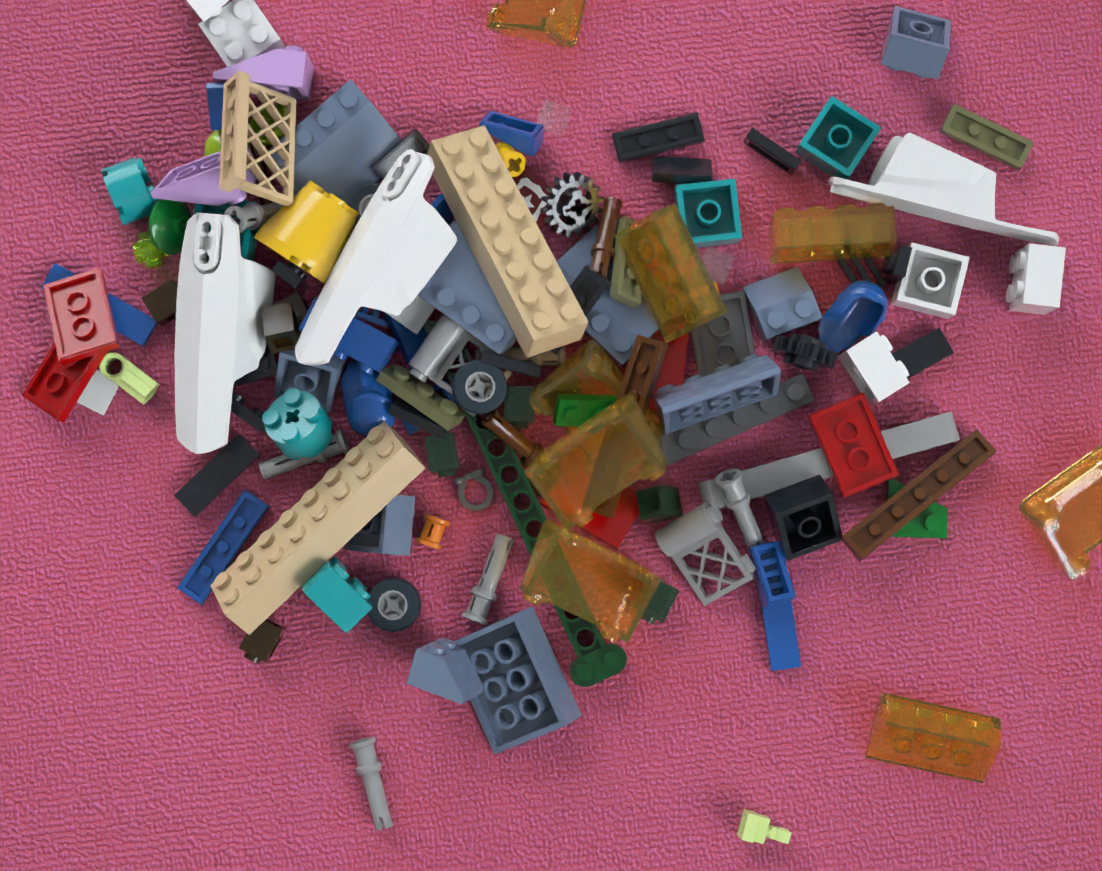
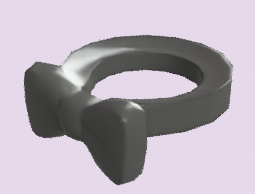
M481 468L471 473H466L464 476L454 480V484L459 485L458 496L460 502L464 507L473 511L485 509L493 500V487L489 480L482 476L483 470ZM473 478L484 484L488 492L486 500L479 505L469 503L464 495L466 482Z

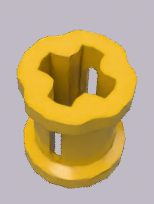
M505 142L495 144L511 176H519L525 169V157L520 152H515L514 148Z

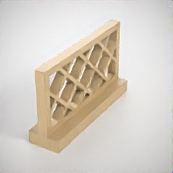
M240 70L224 83L219 189L230 193L236 188L273 202L290 206L293 203L296 99L251 82L250 74ZM249 92L256 94L263 105L256 108L249 98ZM274 102L286 106L285 117L282 118L273 105ZM266 108L275 121L270 126L259 112ZM251 116L261 128V131L256 134L248 124V118ZM276 126L285 135L284 143L280 142L272 130ZM263 134L266 135L274 147L269 152L258 138ZM250 142L261 156L256 160L253 159L247 150V144ZM275 152H278L284 161L283 169L279 168L271 156ZM262 160L265 161L274 174L269 178L265 176L257 165ZM249 168L260 182L258 185L246 181V170ZM277 178L283 187V194L274 189L270 183L271 180Z

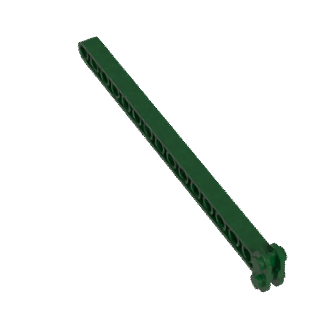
M427 319L424 324L427 334L431 332L438 321ZM465 345L462 349L463 360L468 363L473 360ZM448 369L446 375L452 384L454 373L452 369ZM464 411L578 658L570 666L572 681L580 687H589L621 672L627 663L626 653L617 644L604 643L516 452L505 444L506 448L502 455L493 456L490 454V443L501 439L488 428L481 429L477 426L476 420L480 414H476L473 417ZM514 467L518 471L517 480L513 483L504 482L501 478L503 469ZM523 493L530 497L531 504L526 510L515 508L514 499L518 494ZM534 520L541 522L544 528L543 533L536 538L530 537L526 531L528 523ZM546 547L552 548L556 552V560L550 565H544L539 560L540 551ZM559 574L566 576L569 581L568 588L563 592L555 591L551 585L553 577ZM569 602H576L581 606V614L576 619H569L564 614V607ZM583 629H588L594 634V641L589 646H582L577 642V634Z

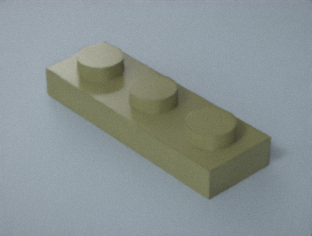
M956 104L951 106L939 133L1018 171L1022 168L1034 144L1033 141Z
M624 216L618 220L610 298L630 308H635L641 305L648 227Z
M393 364L383 369L376 381L447 431L460 424L466 413L458 408L455 402L444 399L434 392L432 386L420 382L410 375L409 370L403 366Z

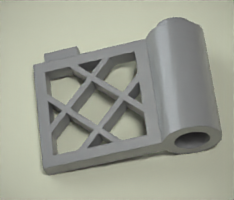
M442 315L408 365L412 367L410 373L422 382H425L428 378L452 395V387L441 379L448 369L459 368L466 364L463 362L462 349L468 341L479 348V353L483 351L494 354L498 353L468 333L453 320ZM459 355L460 364L452 365ZM505 371V372H504V376H505V378H506V381H507V379L509 378V376L512 374V372H510V371ZM467 412L468 414H470V415L473 416V417L476 415V414Z
M707 502L660 528L655 533L661 550L667 556L672 557L704 606L752 580L755 577L753 572L756 570L747 554L741 556L721 526L723 517L718 507ZM719 538L725 546L724 556L708 552L709 542ZM688 554L701 556L700 569L689 567L683 557ZM706 558L722 562L720 575L704 571ZM726 565L738 566L743 576L738 579L724 576ZM702 578L719 581L717 591L708 595L701 586Z

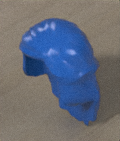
M856 281L848 285L838 294L836 301L830 305L827 312L822 316L823 318L820 320L818 327L819 335L817 340L825 342V348H828V350L840 353L843 349L848 350L861 336L868 337L872 335L879 324L884 321L888 308V299L881 287L869 281Z
M353 359V362L347 363V368L343 372L341 380L346 417L351 428L359 435L367 437L371 429L383 421L392 428L395 417L389 414V409L394 402L393 392L376 381L380 373L374 370L373 374L370 375L356 367L358 361Z

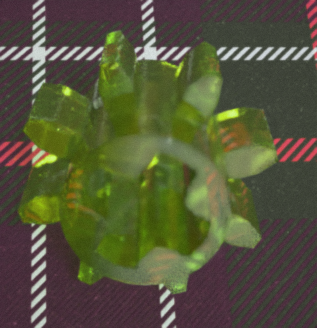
M150 231L139 233V241L132 243L137 263H145L149 269L162 266L161 258L168 257V254L160 252L155 247Z

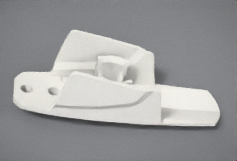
M912 133L905 134L903 138L894 136L877 162L868 184L839 177L829 178L830 192L879 206L883 204L908 213L1011 238L1057 246L1059 242V236L1056 232L996 220V173Z
M412 149L405 151L399 156L378 187L335 263L295 346V355L299 363L311 366L328 363L361 306L381 310L396 316L399 315L404 308L413 302L457 242L456 235L434 207L423 198V193L435 168L433 159L429 155L415 152Z
M196 213L187 221L179 266L175 326L176 435L180 443L195 454L212 452L227 444L233 385L236 380L256 370L259 366V361L266 348L261 308L272 306L275 273L259 263L242 258L239 225L229 215ZM209 224L211 225V231H210V232H209V230H208Z

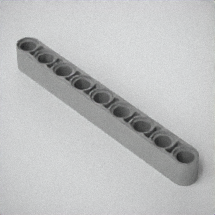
M952 411L881 431L892 459L960 440ZM821 448L741 471L743 475L741 481L744 488L750 492L751 499L764 496L819 474L823 479L832 476ZM716 478L697 483L703 503L707 502L710 505H716L718 508L726 506L724 503L725 495L722 488L717 486Z

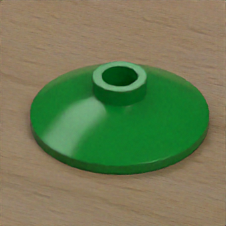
M159 199L152 208L149 218L150 236L155 247L164 254L175 255L182 251L187 221L192 217L186 202Z

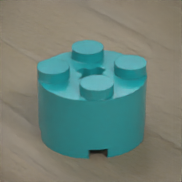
M133 157L100 170L124 226L150 216L153 206L159 199H155L151 195L154 189L153 186H146V183L151 180L141 158L135 160Z
M290 388L285 391L282 396L271 404L262 416V421L269 437L286 457L293 460H299L298 458L307 456L312 458L319 455L326 449L332 439L331 428L333 422L331 417L314 395L306 391H299L297 388Z

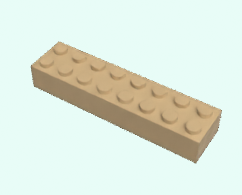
M485 125L432 140L427 154L434 162L435 168L432 174L526 358L581 340L588 325V320Z
M385 421L371 429L361 443L350 449L342 461L334 468L328 470L322 480L312 489L307 490L291 509L285 511L269 530L264 531L258 540L247 551L242 552L236 561L225 572H221L210 585L224 615L250 635L426 468L408 443Z

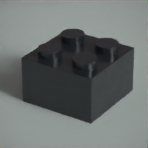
M820 474L764 495L775 540L779 541L781 551L787 561L842 541L840 538L843 535L833 494Z

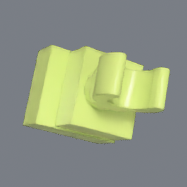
M744 809L737 836L741 840L751 843L764 844L765 838L768 837L789 844L792 832L782 827L770 826V818L766 815Z

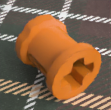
M425 513V525L420 537H417L415 541L441 550L440 541L445 527H448L450 522Z

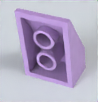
M285 46V49H274L213 72V80L216 83L226 82L240 70L250 74V81L290 96L296 100L310 101L314 66L307 52L303 51L301 47Z
M247 145V150H248V152L250 153V155H251V156L253 157V159L255 160L254 156L252 155V153H251V151H250V149H249V147H248V145ZM219 151L171 169L153 189L151 195L155 199L220 206L228 202L230 205L240 203L247 197V192L235 188L229 193L219 189L221 153ZM249 168L246 170V181L255 184L257 178Z

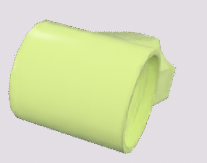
M118 353L106 354L99 365L104 377L111 379L143 405L153 397L160 385L131 363L128 358ZM120 360L122 369L118 374L113 375L110 371V366L113 361Z

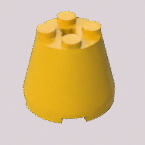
M309 180L307 185L293 196V203L290 206L284 205L259 228L254 238L325 284L351 236L359 213L335 195L328 194L323 188Z

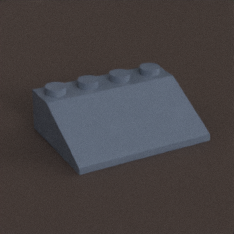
M351 79L295 127L293 196L307 185L310 180L323 188L328 194L331 193L344 201L347 205L351 194L359 186L367 183H378L381 180L370 166L401 140ZM285 136L280 140L281 143L285 142ZM275 152L271 156L279 168L283 169L284 161L278 152Z
M455 220L449 227L456 235L457 242L418 295L499 355L505 356L517 338Z
M598 224L556 261L569 286H571L586 265L591 267L593 258L591 248L596 243L599 229ZM614 257L609 262L607 280L609 282L612 280ZM645 268L641 305L630 308L610 298V284L586 316L588 325L584 334L621 369L629 362L637 334L652 338L683 306Z
M757 354L742 359L741 364L730 367L729 364L715 368L713 374L704 377L701 374L687 378L682 385L674 387L673 384H669L659 388L657 393L653 394V403L665 435L778 395L781 370L767 355L759 357Z
M533 606L455 640L456 646L465 649L484 686L483 692L470 699L494 755L567 726L582 716Z

